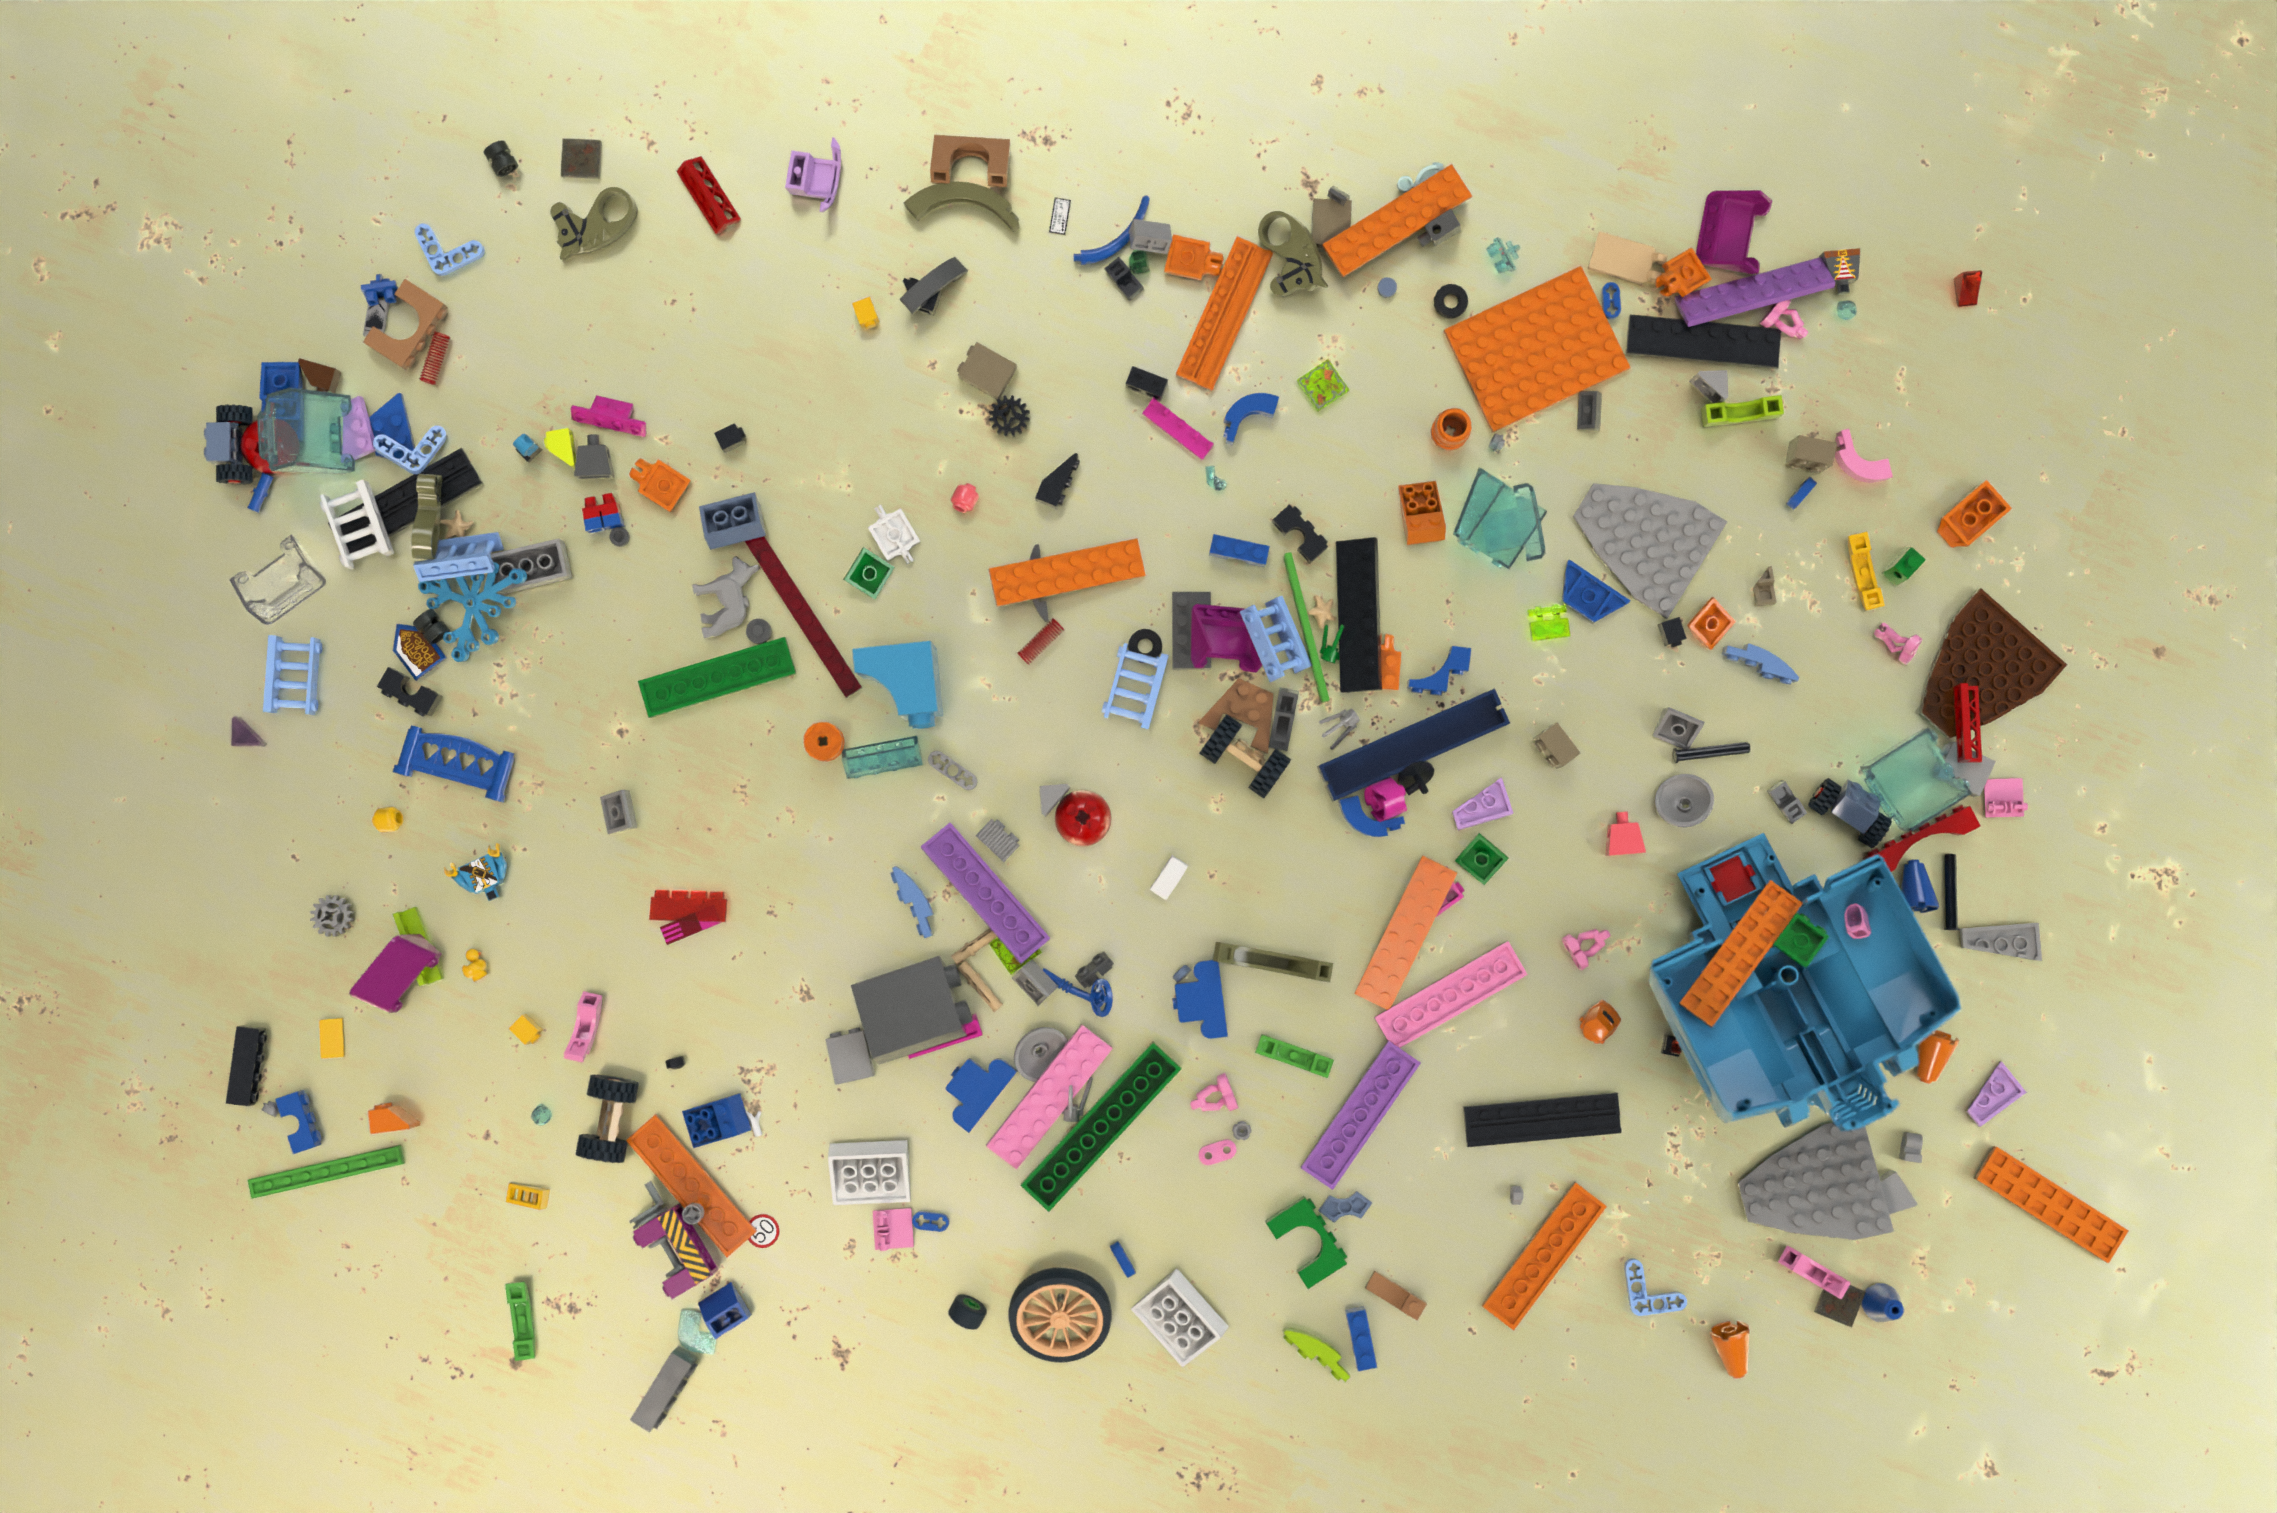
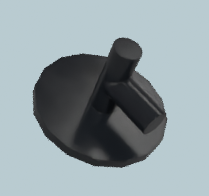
M1419 761L1407 766L1400 773L1398 782L1404 787L1409 796L1418 789H1420L1422 794L1428 793L1429 790L1426 783L1434 775L1433 765L1427 761Z

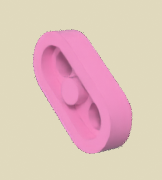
M1229 1139L1205 1145L1199 1150V1160L1205 1165H1212L1231 1159L1236 1154V1146ZM1225 1146L1230 1147L1229 1153L1223 1152ZM1210 1152L1212 1157L1206 1159L1205 1153Z

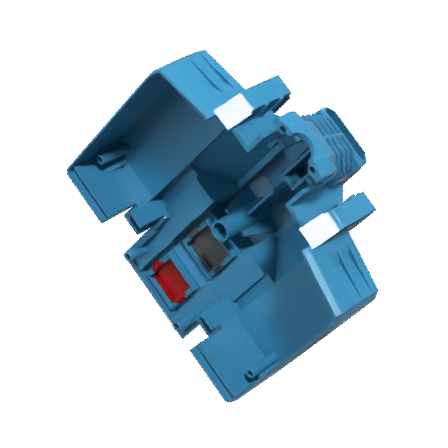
M1762 833L1677 873L1704 927L1690 933L1688 936L1690 943L1652 961L1649 985L1717 1117L1723 1122L1728 1123L1776 1112L1782 1125L1787 1128L1808 1118L1810 1112L1809 1105H1815L1828 1114L1836 1127L1844 1132L1859 1129L1879 1120L1899 1106L1897 1098L1891 1100L1886 1094L1883 1084L1888 1081L1878 1064L1882 1062L1885 1070H1888L1893 1077L1919 1065L1916 1045L1961 1011V1005L1956 990L1884 859L1876 854L1826 879L1824 889L1815 874L1792 886L1765 834ZM1772 880L1803 903L1796 913L1806 915L1811 920L1810 923L1824 928L1827 931L1826 934L1830 937L1807 968L1802 967L1772 945L1724 1012L1710 1028L1680 1006L1679 1002L1767 883ZM1857 903L1864 907L1871 927V934L1868 937L1855 939L1847 933L1844 914L1849 905ZM1857 919L1855 926L1860 925L1862 921Z

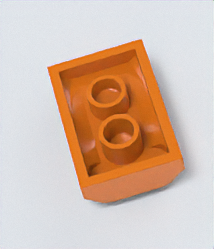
M1985 480L1941 518L1937 532L1950 547H1967L2012 508L1995 488Z

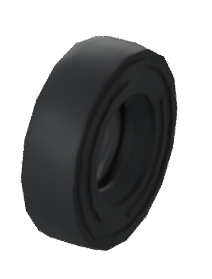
M1456 284L1442 286L1434 297L1436 311L1445 318L1460 316L1465 312L1468 305L1466 291ZM1446 295H1455L1458 299V305L1454 308H1448L1444 304V297Z
M1141 629L1137 630L1130 637L1128 649L1129 651L1156 658L1162 652V641L1153 630ZM1149 639L1152 642L1153 648L1149 653L1139 651L1138 643L1140 640Z

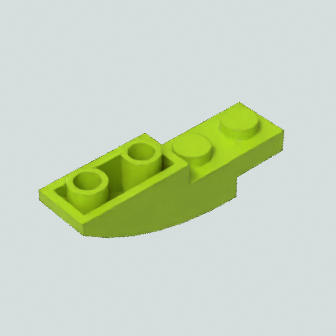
M1288 1327L1283 1329L1285 1334L1283 1338L1290 1345L1294 1343L1299 1348L1297 1351L1303 1358L1306 1359L1308 1357L1312 1361L1318 1355L1317 1360L1324 1367L1328 1365L1332 1369L1330 1373L1338 1381L1342 1379L1346 1382L1350 1378V1374L1338 1363L1342 1358L1341 1354L1328 1343L1305 1331Z

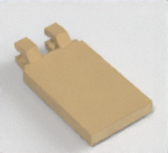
M1599 231L1588 269L1641 285L1647 281L1655 283L1657 277L1663 273L1650 271L1652 263L1663 265L1666 263L1668 255L1655 253L1656 249L1652 246Z

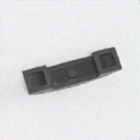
M953 257L919 280L900 298V301L913 314L924 306L928 299L952 281L958 280L968 270L956 257Z
M1039 544L1034 546L1030 560L1041 558ZM1038 598L1032 599L1040 617L1044 622H1049L1046 601L1039 602Z

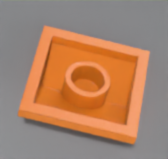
M1711 597L1687 626L1697 640L1709 650H1712L1736 621L1714 597Z

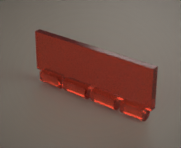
M655 890L654 897H651L649 920L726 922L728 900L724 899L725 894L722 891H710L709 898H707V891H691L690 898H688L689 892L687 890H672L671 897L669 890Z

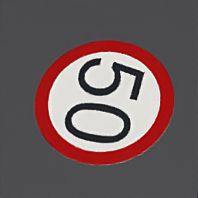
M759 1214L750 1219L749 1222L755 1227L757 1232L748 1239L749 1242L758 1248L772 1246L777 1241L780 1233L777 1221L767 1214Z

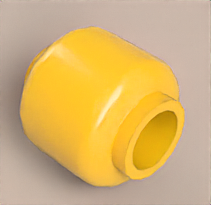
M396 807L379 808L372 817V823L379 832L396 831L403 823V815Z

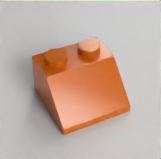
M392 1102L374 1105V1109L368 1111L370 1134L406 1130L420 1126V1121L401 1106H392Z

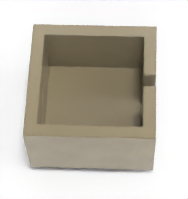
M1799 435L1789 442L1785 464L1791 465L1790 467L1793 469L1806 467L1812 473H1821V471L1823 472L1833 465L1837 443Z
M1558 723L1550 725L1533 738L1535 741L1533 743L1540 753L1543 751L1547 757L1545 758L1546 762L1552 768H1561L1580 754V751Z

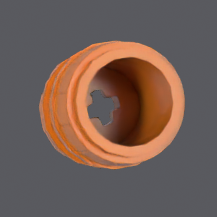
M1450 408L1441 412L1431 427L1430 432L1433 442L1436 446L1447 451L1457 450L1464 445L1470 436L1472 429L1471 420L1465 411L1458 408ZM1447 427L1454 428L1453 436L1445 433Z
M828 722L815 723L804 734L806 752L819 761L828 762L834 760L841 755L844 749L845 740L843 733L838 727ZM826 736L828 744L826 746H819V737L824 738Z

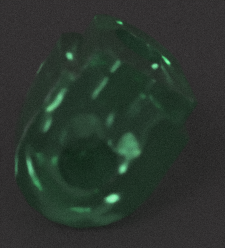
M1134 250L1130 254L1129 269L1134 274L1150 271L1146 251Z

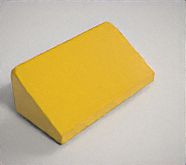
M343 1018L319 1020L321 1059L344 1057Z

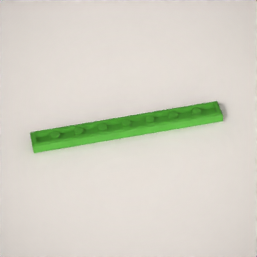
M1291 552L1285 553L1283 559L1308 656L1312 664L1320 702L1325 703L1330 699Z
M401 1145L252 1178L248 1180L251 1199L398 1166L405 1164Z

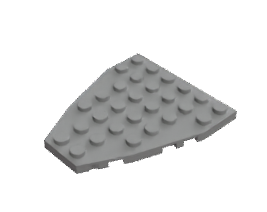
M1596 483L1591 486L1573 515L1576 523L1580 525L1584 536L1590 541L1594 552L1608 569L1617 576L1619 582L1631 593L1630 595L1666 619L1670 616L1728 522L1695 501L1637 487Z
M1834 1122L1824 1124L1770 1156L1738 1183L1747 1222L1780 1229L1789 1233L1858 1240L1894 1232L1865 1126L1856 1130L1842 1132L1836 1127Z

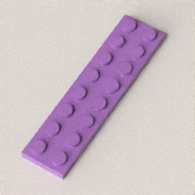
M1819 257L1693 291L1684 297H1681V295L1675 296V303L1687 326L1690 327L1834 288L1835 280L1822 258Z
M948 823L921 846L924 853L1020 964L1050 940L1046 932L951 823Z
M1388 1040L1305 1159L1301 1169L1333 1190L1421 1062Z

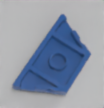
M397 393L369 417L374 438L378 435H386L410 451H413L415 445L403 394ZM385 441L383 443L379 442V447L385 446L386 448H388V451H390V448L386 446ZM397 450L393 456L400 459L404 456V452ZM375 451L376 456L385 458L384 456ZM408 456L407 461L413 465H419L418 461L416 463L411 462Z
M1570 559L1567 561L1562 602L1594 623L1631 601Z

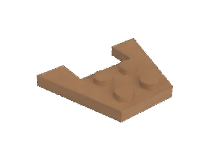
M1238 678L1198 723L1216 730L1222 714H1228L1234 719L1257 728L1258 730L1251 743V747L1268 754L1274 693Z

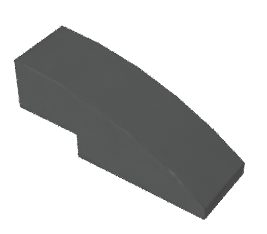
M1279 688L1269 748L1288 751L1299 695L1298 690Z

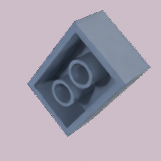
M755 492L699 506L704 538L710 550L766 536L761 506Z

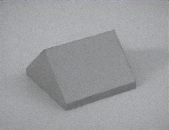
M1727 370L1699 371L1689 381L1712 403H1721L1728 398Z
M1667 707L1661 713L1653 737L1682 749H1689L1705 722Z
M1068 784L1040 786L1041 811L1045 817L1069 791L1071 787Z
M620 790L600 797L608 834L637 828L629 790Z
M1032 959L1012 977L1017 985L1038 1006L1058 987Z

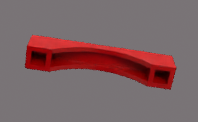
M1961 804L1952 808V813L1948 815L1946 813L1940 814L1935 817L1936 821L1930 824L1925 822L1917 826L1918 830L1914 832L1910 830L1901 834V839L1897 841L1891 839L1884 843L1885 847L1879 850L1877 847L1866 852L1867 856L1863 857V860L1877 854L1884 859L1890 872L1896 870L1905 852L1921 839L1939 833L1965 835L1981 827L1971 806L1963 807Z

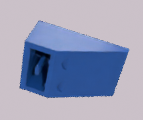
M740 1093L682 1111L693 1148L734 1137L751 1130Z

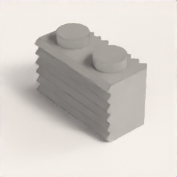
M991 819L977 833L976 837L1005 862L1020 846L1017 843L1019 839L1012 832L1008 835L1003 830L1005 826L998 819L996 821Z

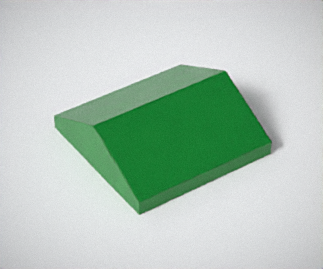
M863 547L843 580L871 598L876 599L895 567Z
M1479 833L1459 854L1455 862L1485 885L1509 857Z

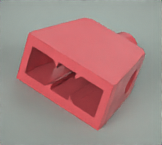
M1617 812V824L1608 825L1606 856L1646 853L1638 822L1629 823L1628 812Z

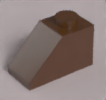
M299 358L298 363L310 385L316 388V392L328 395V392L335 394L341 372L336 368Z

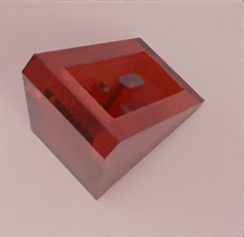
M1981 270L1962 272L1954 278L1958 307L1977 305L1982 277Z

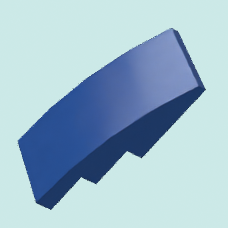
M262 362L259 399L262 401L261 418L271 417L284 421L293 429L298 442H303L304 415L301 366L298 362Z

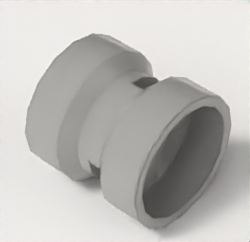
M691 1203L684 1208L682 1218L688 1224H696L704 1217L705 1210L701 1204Z

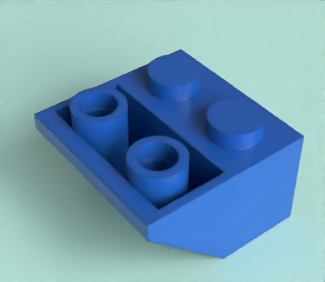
M732 1282L698 1303L704 1322L714 1339L719 1338L752 1315Z

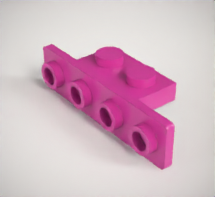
M596 395L590 409L575 405L571 407V418L573 421L621 431L635 436L645 437L647 434L646 422L630 418L633 411L632 403Z

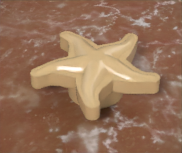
M455 510L456 515L453 520H440V523L445 524L448 528L445 539L454 536L464 537L466 530L474 525V522L462 521L459 510Z
M1318 595L1313 596L1315 606L1307 614L1313 615L1317 619L1318 627L1321 629L1324 627L1325 620H1337L1330 611L1334 600L1329 599L1327 603H1324Z

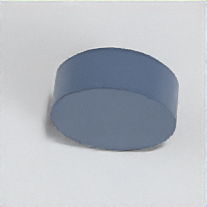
M1389 277L1381 279L1377 287L1378 293L1385 298L1393 296L1397 290L1395 280Z
M1184 965L1173 975V979L1177 983L1190 973L1191 969Z

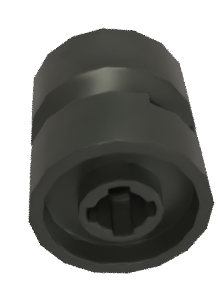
M503 140L490 144L483 152L488 162L492 163L491 167L497 177L509 175L518 168L517 161L514 156L510 155L511 151Z
M433 609L423 612L413 622L416 629L420 633H424L423 637L430 645L438 643L443 639L444 633L450 632L447 625L443 621H439L440 617Z

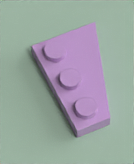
M360 396L343 403L342 463L348 464L375 452L373 446L374 434L364 398Z
M1502 777L1452 811L1458 831L1513 815Z
M2000 1061L1966 1112L1977 1126L1981 1127L2027 1092L2004 1063Z

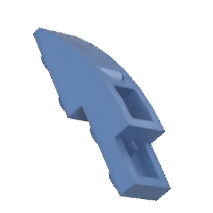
M1749 643L1744 645L1743 650L1732 646H1725L1723 648L1722 655L1727 656L1726 659L1738 662L1739 659L1745 661V664L1748 666L1756 667L1758 665L1757 673H1761L1763 678L1773 679L1775 677L1780 679L1781 683L1789 685L1799 680L1798 675L1779 657L1763 648Z
M897 866L892 867V880L899 887L897 891L900 902L904 901V904L912 902L913 906H910L913 917L918 919L919 924L916 926L919 935H923L924 938L933 936L927 917L934 915L925 894L906 872Z

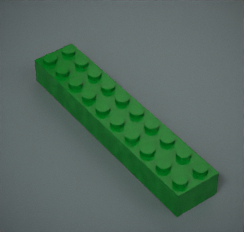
M1153 1041L1023 1180L1020 1186L1049 1212L1182 1068Z

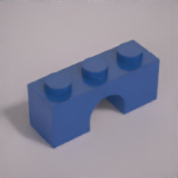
M1213 534L1209 556L1241 560L1246 562V564L1265 568L1270 546Z
M304 1090L275 1099L281 1117L293 1115L299 1121L297 1132L287 1136L292 1153L296 1154L320 1146L321 1134L319 1130H316L314 1124L316 1122L315 1115L310 1111L308 1105L310 1100L308 1095L304 1093Z
M1364 1306L1345 1309L1358 1372L1377 1368L1366 1309Z

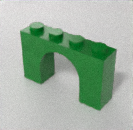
M1303 1196L1265 1220L1276 1240L1300 1226L1313 1228L1320 1235L1321 1249L1318 1255L1296 1270L1307 1289L1347 1265L1345 1261L1347 1255L1342 1248L1338 1249L1334 1244L1337 1240L1331 1231L1327 1233L1325 1230L1326 1222L1321 1215L1317 1216L1313 1211L1316 1207L1310 1198L1306 1200Z

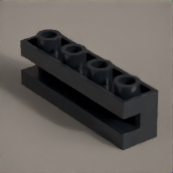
M246 1025L236 1026L226 1104L252 1106L258 1101V1083L262 1079L260 1068L265 1058L263 1047L267 1042L266 1028H254Z

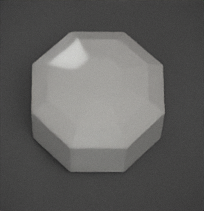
M1512 1186L1510 1190L1511 1203L1513 1205H1521L1524 1197L1523 1189L1521 1186Z

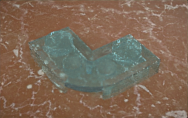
M682 1309L678 1327V1338L681 1344L690 1351L714 1355L717 1339H714L711 1333L699 1331L701 1312Z

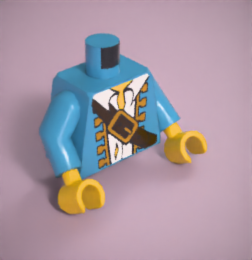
M496 843V850L491 849L489 845L487 855L459 867V871H456L454 863H450L453 870L449 871L444 867V873L446 876L452 877L459 886L468 892L475 894L485 892L488 901H492L499 897L495 887L504 883L503 879L506 876L507 863L502 853L499 852L500 844Z

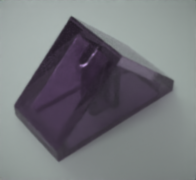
M234 716L232 718L231 746L266 747L268 745L241 717Z

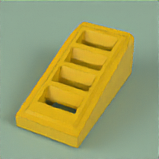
M509 1183L506 1202L538 1210L546 1209L550 1190ZM518 1189L517 1199H514L515 1191ZM526 1191L524 1200H522L523 1192ZM531 1193H533L532 1202L530 1201V1199H531Z

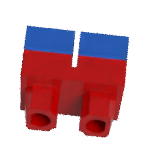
M613 493L603 494L604 504L597 505L595 496L585 498V508H582L585 531L589 534L616 527H625L620 512V504L616 502Z

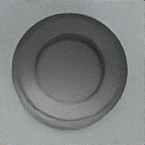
M616 527L610 532L609 537L612 544L617 547H623L628 544L630 535L626 529Z

